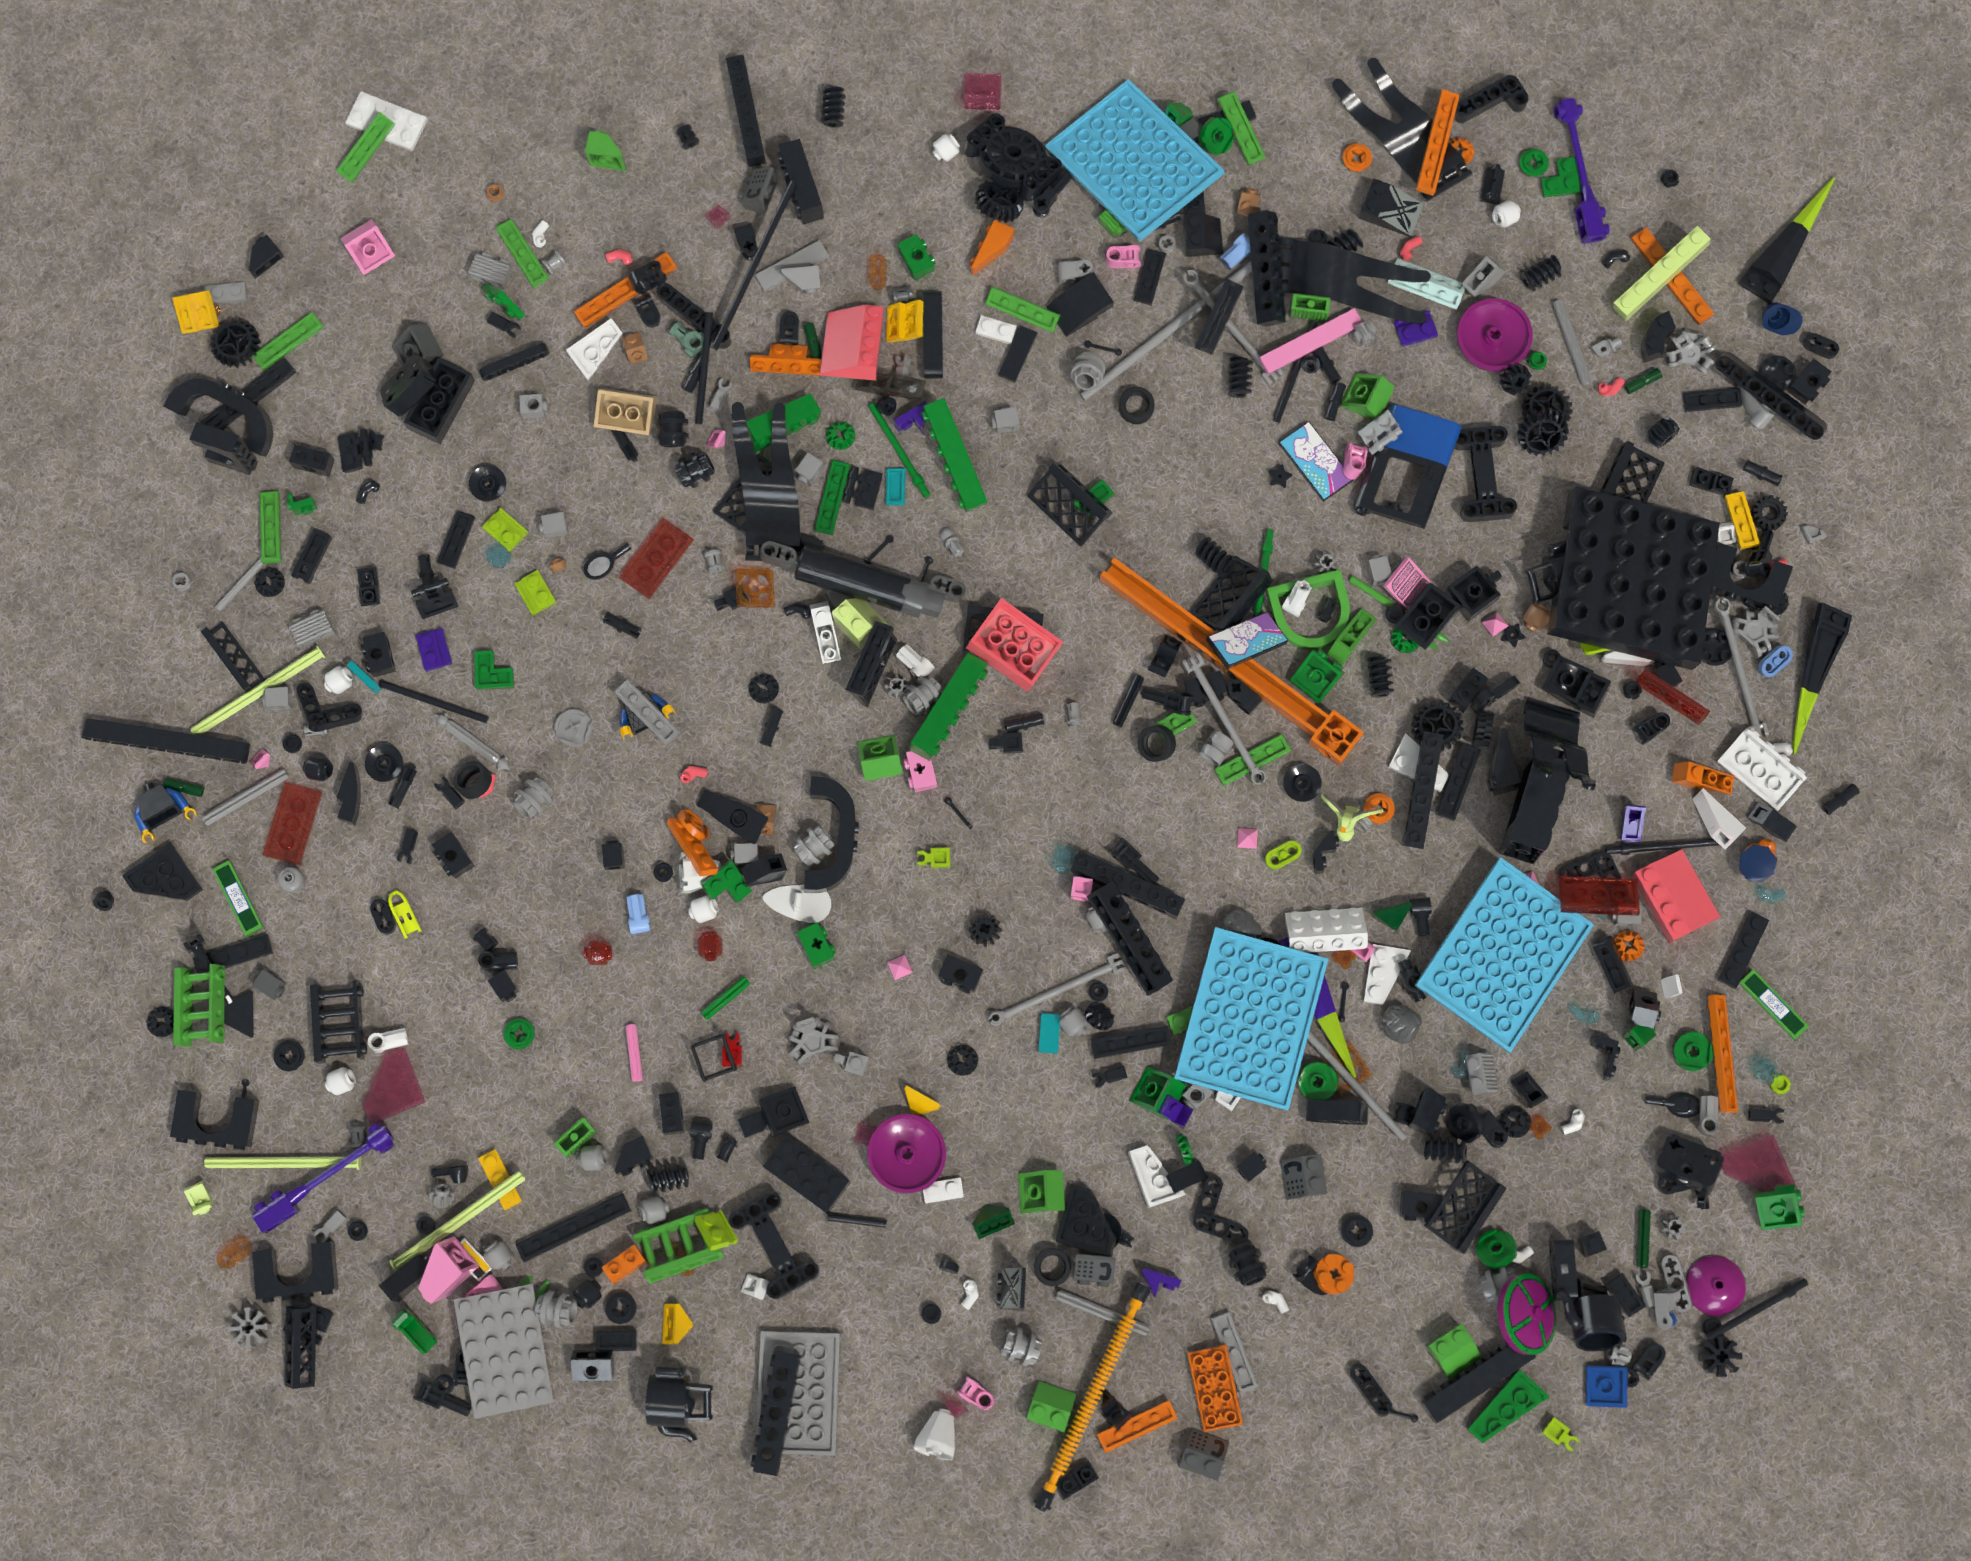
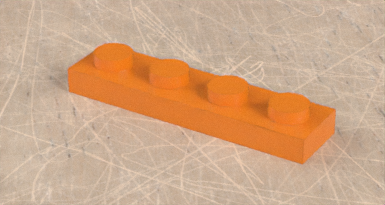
M678 817L669 818L667 826L686 856L691 860L698 875H716L718 867L702 842L686 830Z
M1168 1400L1131 1418L1119 1430L1112 1427L1097 1434L1105 1453L1178 1418Z

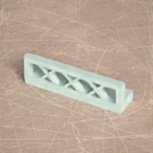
M1397 258L1395 265L1416 270H1426L1430 273L1431 278L1426 283L1388 280V284L1457 310L1465 291L1462 282Z

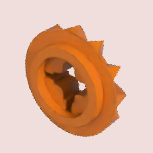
M1459 136L1449 141L1456 150L1459 145L1462 150H1465L1461 154L1465 164L1472 160L1475 150L1473 143H1470L1467 138L1464 139Z
M1355 143L1349 145L1344 150L1342 160L1345 167L1359 173L1371 165L1372 153L1367 146ZM1354 155L1357 157L1362 155L1360 158L1361 163L1357 160L1352 162Z
M1373 794L1365 801L1364 811L1374 809L1372 807H1377L1380 801L1381 808L1386 810L1378 816L1377 814L1367 816L1375 824H1384L1394 815V803L1385 794Z
M1632 930L1622 931L1614 939L1615 946L1621 959L1624 961L1637 960L1644 952V939L1641 938L1639 933ZM1634 939L1632 944L1634 950L1630 948L1624 952L1626 949L1625 941L1630 942Z

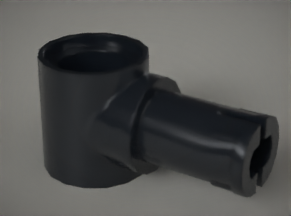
M1430 897L1410 899L1409 902L1412 903L1410 913L1416 919L1418 936L1430 935L1428 924L1429 914L1432 913Z
M692 1121L690 1134L694 1141L692 1159L704 1160L706 1142L712 1136L710 1131L713 1129V1122Z

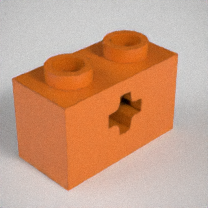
M634 1244L601 1268L611 1283L616 1285L648 1261L638 1246Z

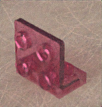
M965 74L964 110H1001L1002 76L1000 74Z

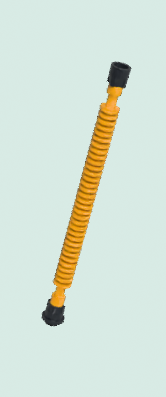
M1138 1282L1131 1295L1130 1308L1126 1317L1121 1316L1124 1321L1119 1320V1323L1122 1325L1117 1324V1328L1120 1329L1119 1331L1116 1329L1114 1331L1118 1334L1112 1335L1115 1340L1110 1339L1113 1344H1108L1111 1349L1106 1348L1105 1351L1109 1353L1103 1354L1106 1356V1359L1103 1357L1101 1359L1104 1361V1364L1100 1362L1099 1365L1102 1368L1097 1367V1370L1100 1372L1095 1371V1375L1098 1377L1093 1376L1092 1379L1095 1382H1090L1093 1387L1088 1386L1091 1392L1086 1391V1394L1089 1396L1084 1395L1083 1398L1086 1401H1081L1084 1406H1079L1082 1411L1077 1410V1413L1080 1415L1075 1414L1074 1416L1078 1418L1072 1421L1076 1424L1070 1425L1073 1430L1068 1429V1432L1071 1434L1067 1433L1066 1436L1069 1439L1064 1438L1063 1441L1067 1443L1061 1444L1064 1449L1061 1447L1059 1449L1062 1454L1058 1452L1057 1455L1060 1458L1055 1457L1054 1459L1058 1462H1053L1052 1465L1055 1468L1052 1466L1050 1468L1053 1473L1049 1481H1046L1044 1488H1041L1037 1498L1033 1500L1036 1503L1035 1508L1043 1512L1052 1508L1050 1505L1055 1496L1056 1483L1060 1475H1065L1062 1470L1067 1471L1068 1469L1064 1466L1069 1467L1070 1465L1067 1460L1071 1462L1072 1459L1069 1456H1074L1071 1451L1076 1452L1077 1450L1073 1447L1078 1448V1444L1075 1442L1080 1443L1081 1440L1078 1437H1083L1080 1432L1085 1433L1082 1427L1087 1428V1425L1084 1423L1089 1424L1090 1422L1087 1420V1418L1091 1419L1092 1417L1089 1413H1094L1091 1408L1096 1409V1406L1093 1405L1094 1403L1098 1405L1096 1399L1100 1400L1101 1398L1098 1394H1103L1100 1389L1105 1390V1387L1102 1385H1107L1104 1380L1109 1381L1110 1378L1106 1376L1112 1375L1109 1370H1114L1111 1368V1365L1116 1366L1113 1361L1118 1362L1119 1360L1115 1357H1120V1354L1117 1352L1122 1353L1123 1351L1120 1349V1346L1125 1347L1122 1342H1127L1124 1337L1129 1338V1335L1126 1333L1131 1334L1132 1332L1128 1329H1133L1134 1326L1131 1323H1136L1133 1318L1137 1309L1140 1310L1142 1303H1145L1151 1289Z

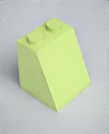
M856 598L846 599L832 611L834 623L860 650L865 646L875 621L887 624L866 601Z

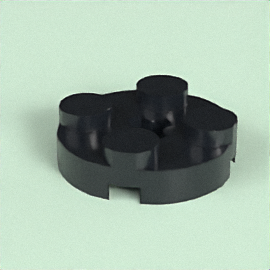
M1461 1103L1449 1110L1447 1127L1454 1138L1461 1141L1465 1139V1143H1471L1480 1138L1481 1134L1485 1131V1125L1474 1104Z

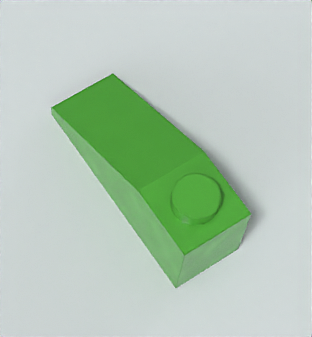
M1361 608L1335 640L1328 655L1343 665L1377 619Z

